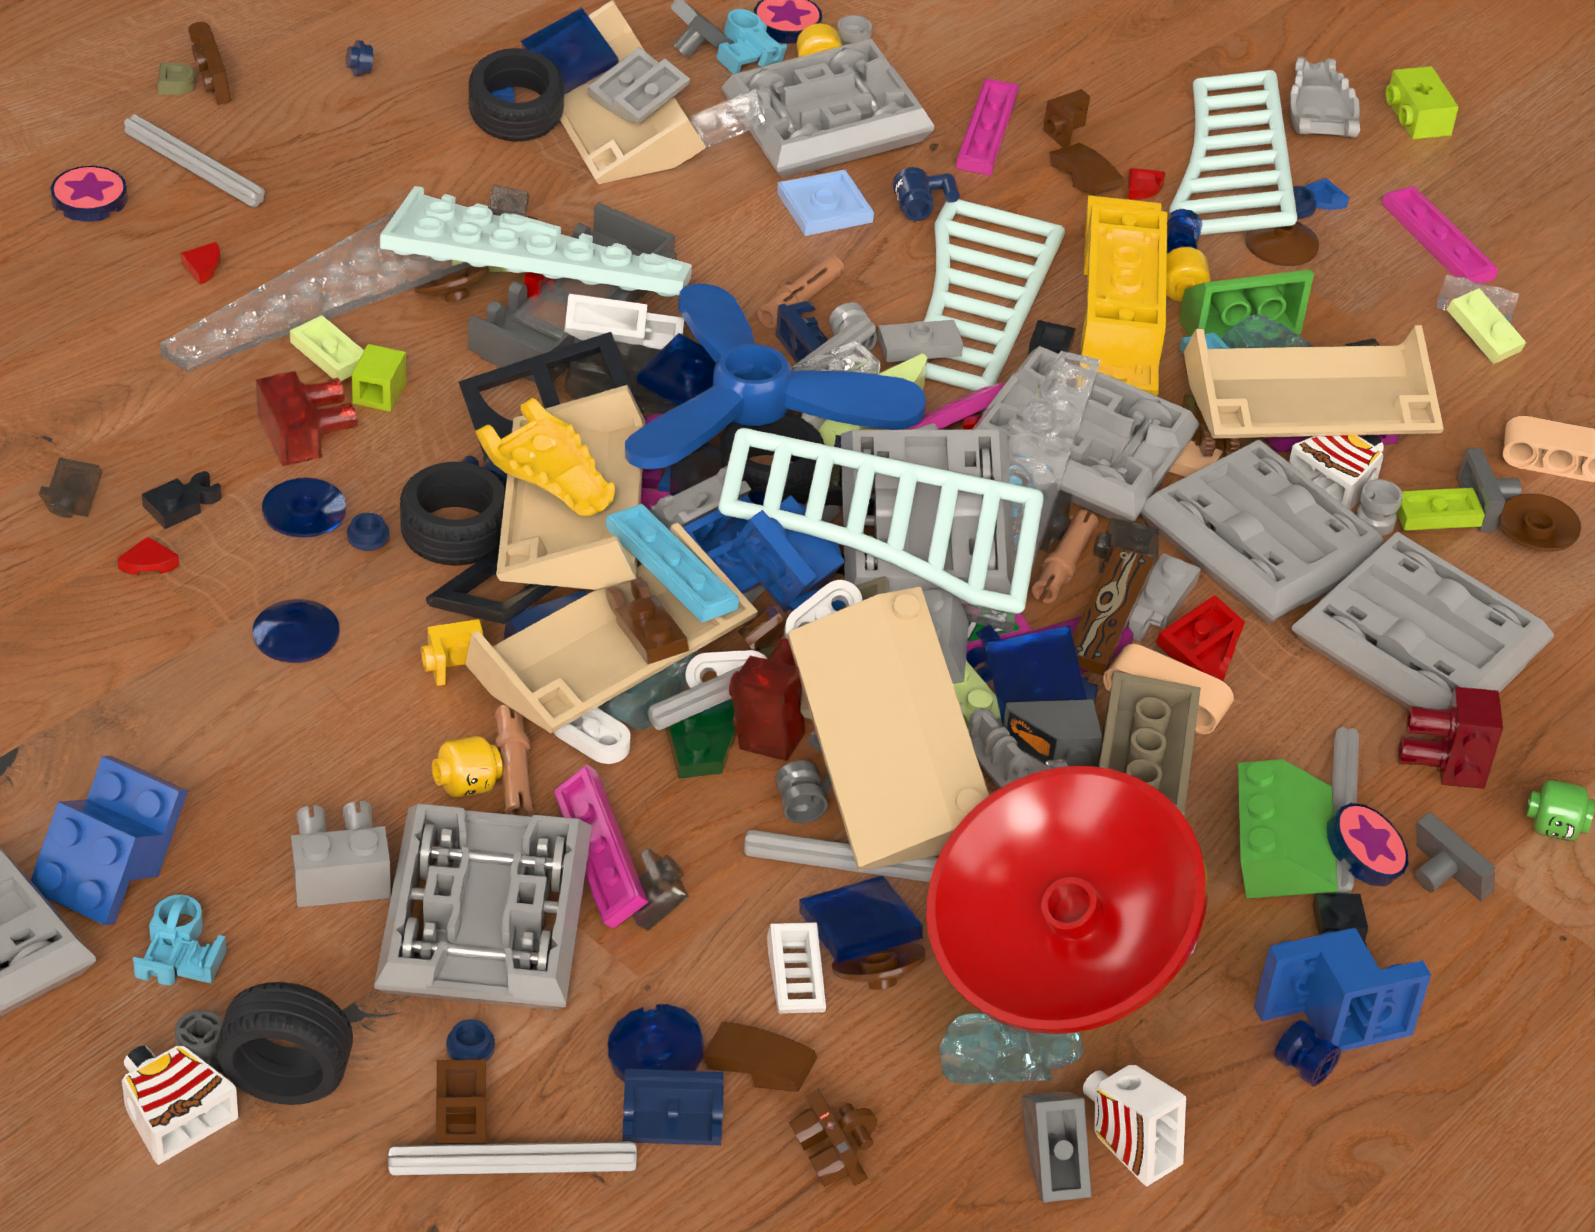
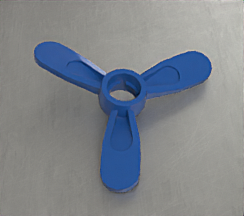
M691 284L685 286L679 292L678 309L695 338L716 362L713 370V387L671 409L631 434L625 441V459L629 464L638 468H664L679 462L700 448L731 422L749 426L770 424L784 417L789 409L840 423L889 430L907 429L917 425L924 417L926 399L924 391L916 383L904 378L851 371L792 370L791 365L782 353L772 347L755 344L751 327L742 309L728 291L710 284Z

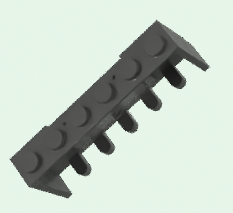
M599 202L594 206L593 231L591 232L590 227L578 223L573 231V238L579 239L582 233L593 236L594 244L604 247L612 246L614 243L625 245L632 252V255L640 256L643 253H653L674 260L677 259V254L674 252L675 235ZM562 277L549 281L547 278L542 284V293L539 296L533 295L531 298H528L527 286L513 281L508 291V308L506 310L504 305L491 301L486 310V321L474 315L468 319V350L481 355V359L499 367L529 359L582 341L564 332L569 294L634 303L640 297L643 298L649 291L641 289L628 291L616 285L603 283L590 285L578 279ZM575 361L548 369L552 382ZM533 375L524 377L535 383Z

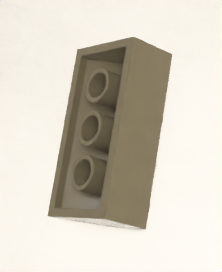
M1114 671L1106 707L1103 738L1097 767L1123 772L1146 782L1171 800L1184 816L1201 687Z

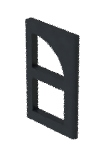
M611 331L459 381V386L475 431L485 425H490L499 438L503 439L512 433L513 421L496 413L485 402L480 392L533 375L544 409L560 405L548 369L600 352L614 389L628 385L641 411V406L637 402ZM481 446L484 455L483 460L484 462H486L489 456L486 454L483 447Z
M498 547L428 595L426 602L433 608L505 624L557 586L529 584L505 602L468 595L469 591L492 575H496Z

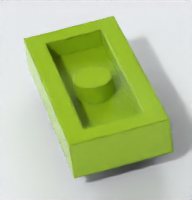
M1473 488L1402 491V502L1396 512L1404 531L1482 526L1485 514Z

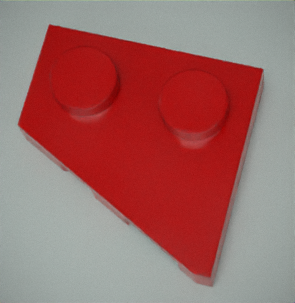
M1213 595L1161 631L1155 643L1172 659L1224 682L1225 674L1232 660L1245 621L1221 599Z

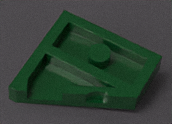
M746 695L733 697L665 728L679 779L723 773L728 760V751L733 746L737 735L739 721L746 711Z

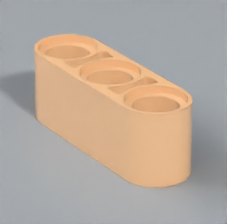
M1529 416L1514 417L1508 421L1505 427L1503 457L1509 465L1516 468L1595 482V429Z
M1128 644L1125 646L1103 676V683L1109 692L1114 671L1201 687L1195 732L1199 734L1213 732L1234 702L1231 688L1223 681L1138 644Z

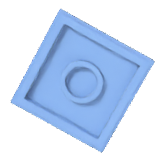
M846 170L778 182L777 194L804 236L873 223L874 211Z

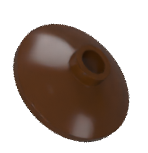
M1296 222L1292 226L1247 230L1245 236L1248 249L1256 257L1265 262L1280 266L1305 264L1317 255L1319 249V240L1316 234L1300 222Z
M470 265L453 269L417 283L414 286L415 293L424 295H445L446 302L460 300L469 295L467 288L480 280L489 271L488 265L484 267Z
M1521 494L1510 498L1505 502L1503 511L1499 516L1500 525L1508 537L1524 547L1537 551L1553 552L1564 550L1578 540L1581 532L1580 519L1572 508L1556 498L1542 494Z
M887 942L868 945L849 951L836 958L832 963V971L835 976L842 979L868 982L869 988L873 990L887 989L897 984L896 977L913 970L925 960V949L918 944L909 942Z

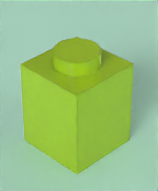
M368 344L352 371L353 404L391 412L407 383L406 352Z

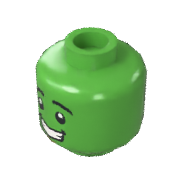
M1548 779L1541 786L1540 792L1531 791L1526 816L1534 818V829L1537 834L1565 841H1575L1581 833L1588 834L1590 830L1595 799L1589 798L1587 789L1582 785Z

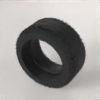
M509 48L488 54L478 61L469 78L468 105L472 119L487 134L507 141H529L549 133L560 121L564 109V80L560 70L546 56L528 49ZM506 87H523L533 90L541 96L529 102L512 103L498 99L491 93Z
M787 412L784 417L774 423L761 426L741 425L731 422L724 429L720 437L717 473L720 469L728 466L734 436L740 428L823 445L824 441L813 425ZM749 447L742 481L745 480L751 488L748 497L752 503L763 506L771 466L754 462L749 458L761 455L774 456L775 452ZM791 455L790 461L793 463L789 464L781 502L792 495L798 504H804L809 498L816 460Z
M443 462L419 471L406 482L400 497V528L404 541L420 557L438 564L458 566L478 562L500 545L506 485L490 470L467 462ZM461 507L474 510L480 514L466 519L453 520L440 518L430 513L444 508Z
M270 982L255 985L240 992L229 1004L216 1043L217 1061L222 1071L237 1087L256 1098L284 1105L314 1102L330 1095L342 1081L353 1045L352 1026L347 1015L344 1014V1011L334 1001L314 989L287 982ZM266 1038L285 1040L304 1049L280 1046Z

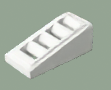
M817 923L770 924L767 934V946L778 1014L825 1012L826 1001ZM804 948L805 953H783V949ZM784 963H807V968H785ZM786 978H809L810 983L786 984ZM812 992L813 999L788 1000V993Z

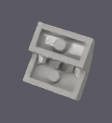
M638 47L588 86V96L619 117L639 124L689 85L690 78L665 58L658 62Z

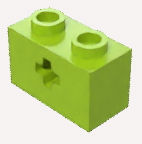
M1433 67L1393 70L1390 84L1387 85L1385 91L1386 101L1393 108L1400 124L1405 127L1412 140L1452 136L1459 106Z

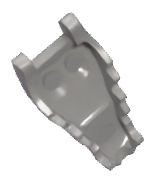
M1298 57L1295 69L1297 75L1289 102L1291 125L1296 133L1309 135V133L1333 134L1356 138L1360 132L1359 98H1356L1355 89L1349 88L1348 78H1344L1343 73L1336 72V60L1328 58L1325 62L1320 61L1317 64H1312L1305 57Z

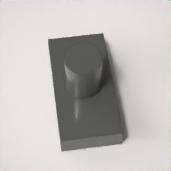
M675 0L670 6L689 25L673 44L687 58H690L705 40H708L718 49L721 43L728 42L733 44L717 26L686 1Z
M1482 448L1466 449L1457 475V481L1460 488H1473L1485 514L1482 526L1478 527L1479 531L1495 532L1505 502L1514 496L1521 495V482L1518 478H1495Z
M1431 812L1417 821V847L1431 858L1415 871L1417 881L1425 890L1434 892L1453 877L1480 901L1494 892L1495 866Z

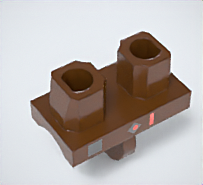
M819 1089L806 1095L811 1108L795 1117L789 1124L804 1151L826 1138L829 1139L831 1143L829 1147L809 1157L823 1186L825 1187L839 1181L848 1175L855 1186L867 1180L868 1178L850 1144L857 1143L861 1150L868 1149L873 1145L870 1135L877 1127V1118L874 1113L867 1108L854 1109L851 1103H846L839 1109L842 1118L837 1122Z

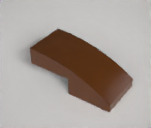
M1076 143L1049 152L1051 166L1072 173L1073 187L1096 194L1124 185L1123 177L1115 167L1102 155L1086 145Z
M771 605L738 632L753 651H759L784 632L786 621L776 608Z
M723 1021L703 1054L708 1069L749 1073L756 1088L799 1092L817 1059L815 1050L785 1036L752 1026Z
M437 1060L436 1145L486 1144V1060Z

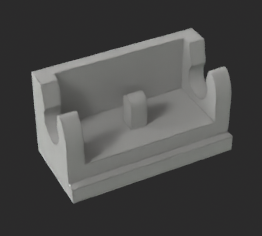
M728 466L720 469L717 475L674 496L667 495L661 498L649 511L670 530L671 526L677 522L684 527L718 510ZM745 480L741 483L738 499L748 495L751 491Z

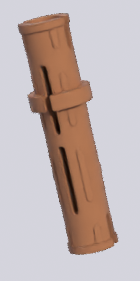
M832 254L826 256L823 261L806 272L793 284L784 285L777 290L776 297L761 306L757 311L760 322L767 328L776 327L778 305L785 303L788 306L808 301L833 280L839 278L844 273V265L840 258Z
M1077 511L1054 552L1048 554L1042 564V573L1032 586V593L1037 600L1040 599L1044 590H1047L1048 593L1043 603L1054 602L1063 584L1072 579L1079 556L1093 532L1098 528L1099 522L1093 513L1085 523L1083 520L1088 511Z
M504 704L495 711L498 737L495 740L496 743H494L502 760L504 814L515 815L514 809H517L519 816L532 817L534 809L531 801L527 763L530 739L524 734L523 715L513 709L514 718H511L510 707Z

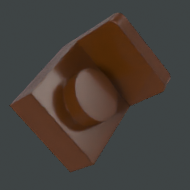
M1080 89L1047 101L1043 130L1063 148L1070 145L1072 130L1085 126L1090 96Z

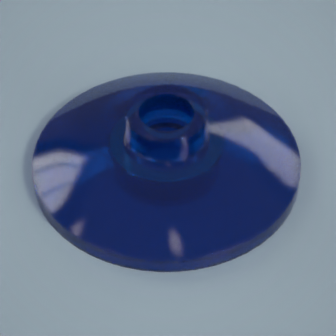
M296 478L284 481L268 491L262 502L264 520L272 529L287 536L300 538L315 537L330 532L343 521L347 510L346 499L343 493L333 484L315 478Z
M291 599L275 603L264 609L255 619L252 632L255 645L266 656L281 662L302 663L318 659L332 650L339 639L340 627L337 617L326 606L310 600Z

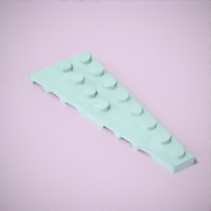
M414 186L380 234V248L393 250L400 255L419 254L431 256L432 259L438 261L450 259L464 261L475 267L487 265L502 267L513 273L534 272L552 279L565 277L578 279L590 285L600 283L616 285L628 291L637 289L654 291L666 297L679 295V292L689 284L692 273V264L653 253H643L640 256L632 255L627 246L614 243L612 246L604 247L594 244L593 236L582 233L579 239L561 234V227L514 213L511 215L503 213L500 216L493 215V212L486 205L477 203L474 206L465 207L455 204L454 196L445 194L441 199L424 195V188Z

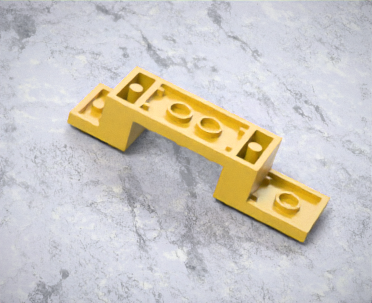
M1088 195L1083 274L1088 275L1087 304L1080 345V363L1158 397L1159 363L1166 330L1167 212L1161 211V203Z

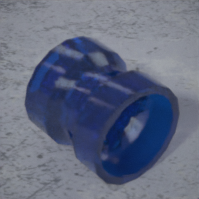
M1177 209L1169 214L1167 217V254L1181 247L1197 249L1203 226L1202 220L1197 213L1188 209Z
M1299 1020L1279 1040L1274 1051V1058L1285 1067H1295L1299 1070L1300 1078L1310 1086L1315 1087L1330 1075L1337 1065L1342 1051L1332 1041L1318 1038L1312 1026L1303 1020Z

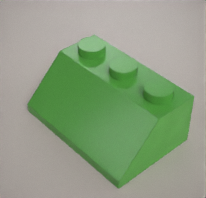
M1312 270L1205 282L1184 289L1179 321L1188 337L1192 336L1196 329H1204V334L1215 332L1225 344L1301 334L1314 273Z
M1283 759L1238 763L1240 855L1246 899L1338 892L1332 786Z

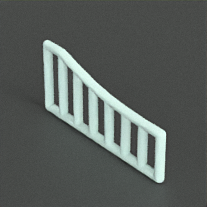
M1273 70L1195 79L1193 82L1195 102L1194 145L1189 165L1169 208L1172 235L1181 238L1294 225L1297 222V212L1277 74ZM1264 85V90L1208 96V91ZM1267 104V110L1209 116L1210 110ZM1269 124L1270 126L1269 130L1209 136V130ZM1264 144H1272L1273 147L1272 150L1205 157L1206 151ZM1269 164H1275L1276 169L1198 178L1200 172ZM1278 184V191L1189 200L1191 194ZM1281 205V212L1185 222L1186 215Z
M960 199L956 202H948L946 200L934 223L936 275L932 298L923 322L954 320L960 336L996 345L993 354L963 346L962 356L945 357L986 368L982 377L927 363L925 378L977 391L985 386L996 384L1065 236V229L1058 224ZM955 214L1045 236L1047 239L1044 244L952 220ZM949 236L1035 257L1037 260L1035 265H1030L950 244ZM950 260L1028 280L1024 287L952 269L950 268ZM949 284L1015 300L1017 303L1014 309L950 293L948 288ZM944 307L1007 324L1004 331L943 316L942 313Z
M740 428L734 436L720 497L719 511L726 516L749 520L763 509L769 518H775L785 529L852 547L890 562L972 605L1019 614L1025 609L1044 497L1040 490ZM749 447L775 452L763 506L738 500ZM791 455L816 460L805 516L780 510ZM833 464L858 469L846 528L822 521ZM875 473L900 478L887 543L863 534ZM916 482L942 487L928 562L903 550ZM958 490L983 495L968 583L944 571ZM1000 499L1025 504L1010 595L984 590Z

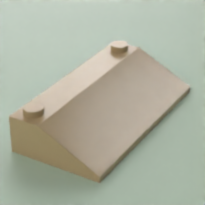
M613 0L535 50V52L553 61L563 76L564 109L560 121L598 184L676 168L706 148L674 96L639 124L619 117L588 96V86L638 47L643 49Z
M1414 325L1405 341L1398 346L1207 349L1204 329H1196L1184 350L1189 386L1212 438L1442 433L1444 430L1422 325Z
M628 385L545 409L556 418L571 424L575 433H579L582 446L586 444L590 456L594 458L596 471L601 473L607 483L611 481L614 483V499L602 512L589 517L580 516L557 496L536 485L507 474L496 573L499 581L597 590L612 585H621L636 579L637 558L620 542L617 535L613 536L605 528L607 515L641 504L643 468L635 467L625 459V441L631 434L645 426L646 422ZM524 415L513 418L512 433L528 424Z
M677 522L671 526L670 531L739 597L738 610L702 623L643 564L637 567L636 579L641 577L646 582L651 596H656L685 634L688 640L689 651L647 664L617 624L616 616L610 608L606 596V588L612 587L608 586L585 595L494 646H491L479 631L471 634L465 665L493 697L549 733H553L757 616L758 611ZM631 580L616 586L622 592L626 604L635 600L631 592Z
M921 586L875 595L789 631L787 635L858 871L940 855L943 846L955 828L975 806L989 796Z

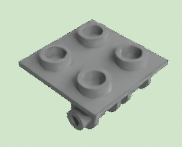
M978 708L970 715L971 727L968 732L978 763L999 789L1024 776L1051 769L1017 747L1015 738L1010 736L1006 728L1002 727L1004 716L995 719L992 711L984 710L983 708Z

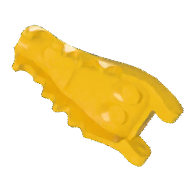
M530 398L521 404V412L528 421V424L503 439L499 438L490 425H485L475 431L481 446L494 465L506 474L536 485L557 496L578 515L589 517L602 512L613 502L615 495L614 483L612 481L607 483L601 473L596 471L594 458L590 456L587 445L582 446L579 433H575L571 424L547 412L536 399Z

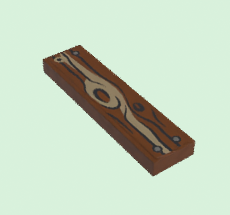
M1115 546L1064 652L1063 663L1104 676L1153 571L1155 558Z

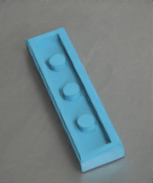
M643 504L606 516L605 528L613 536L617 535L620 542L702 623L738 610L739 597Z

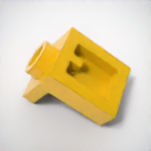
M479 619L428 627V645L421 646V657L425 672L432 671L436 686L446 685V667L466 664L471 634L479 631L483 635Z

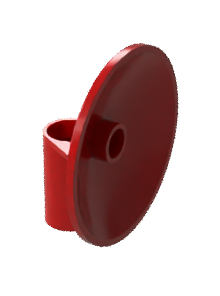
M1068 766L1039 771L1015 780L985 798L963 818L943 846L935 863L927 894L926 918L931 947L939 966L949 982L971 1006L987 1017L1001 1024L1034 1033L1065 1034L1095 1029L1126 1017L1147 1004L1174 979L1184 966L1195 947L1206 915L1208 900L1206 864L1197 838L1183 814L1171 800L1146 782L1123 772L1094 766Z

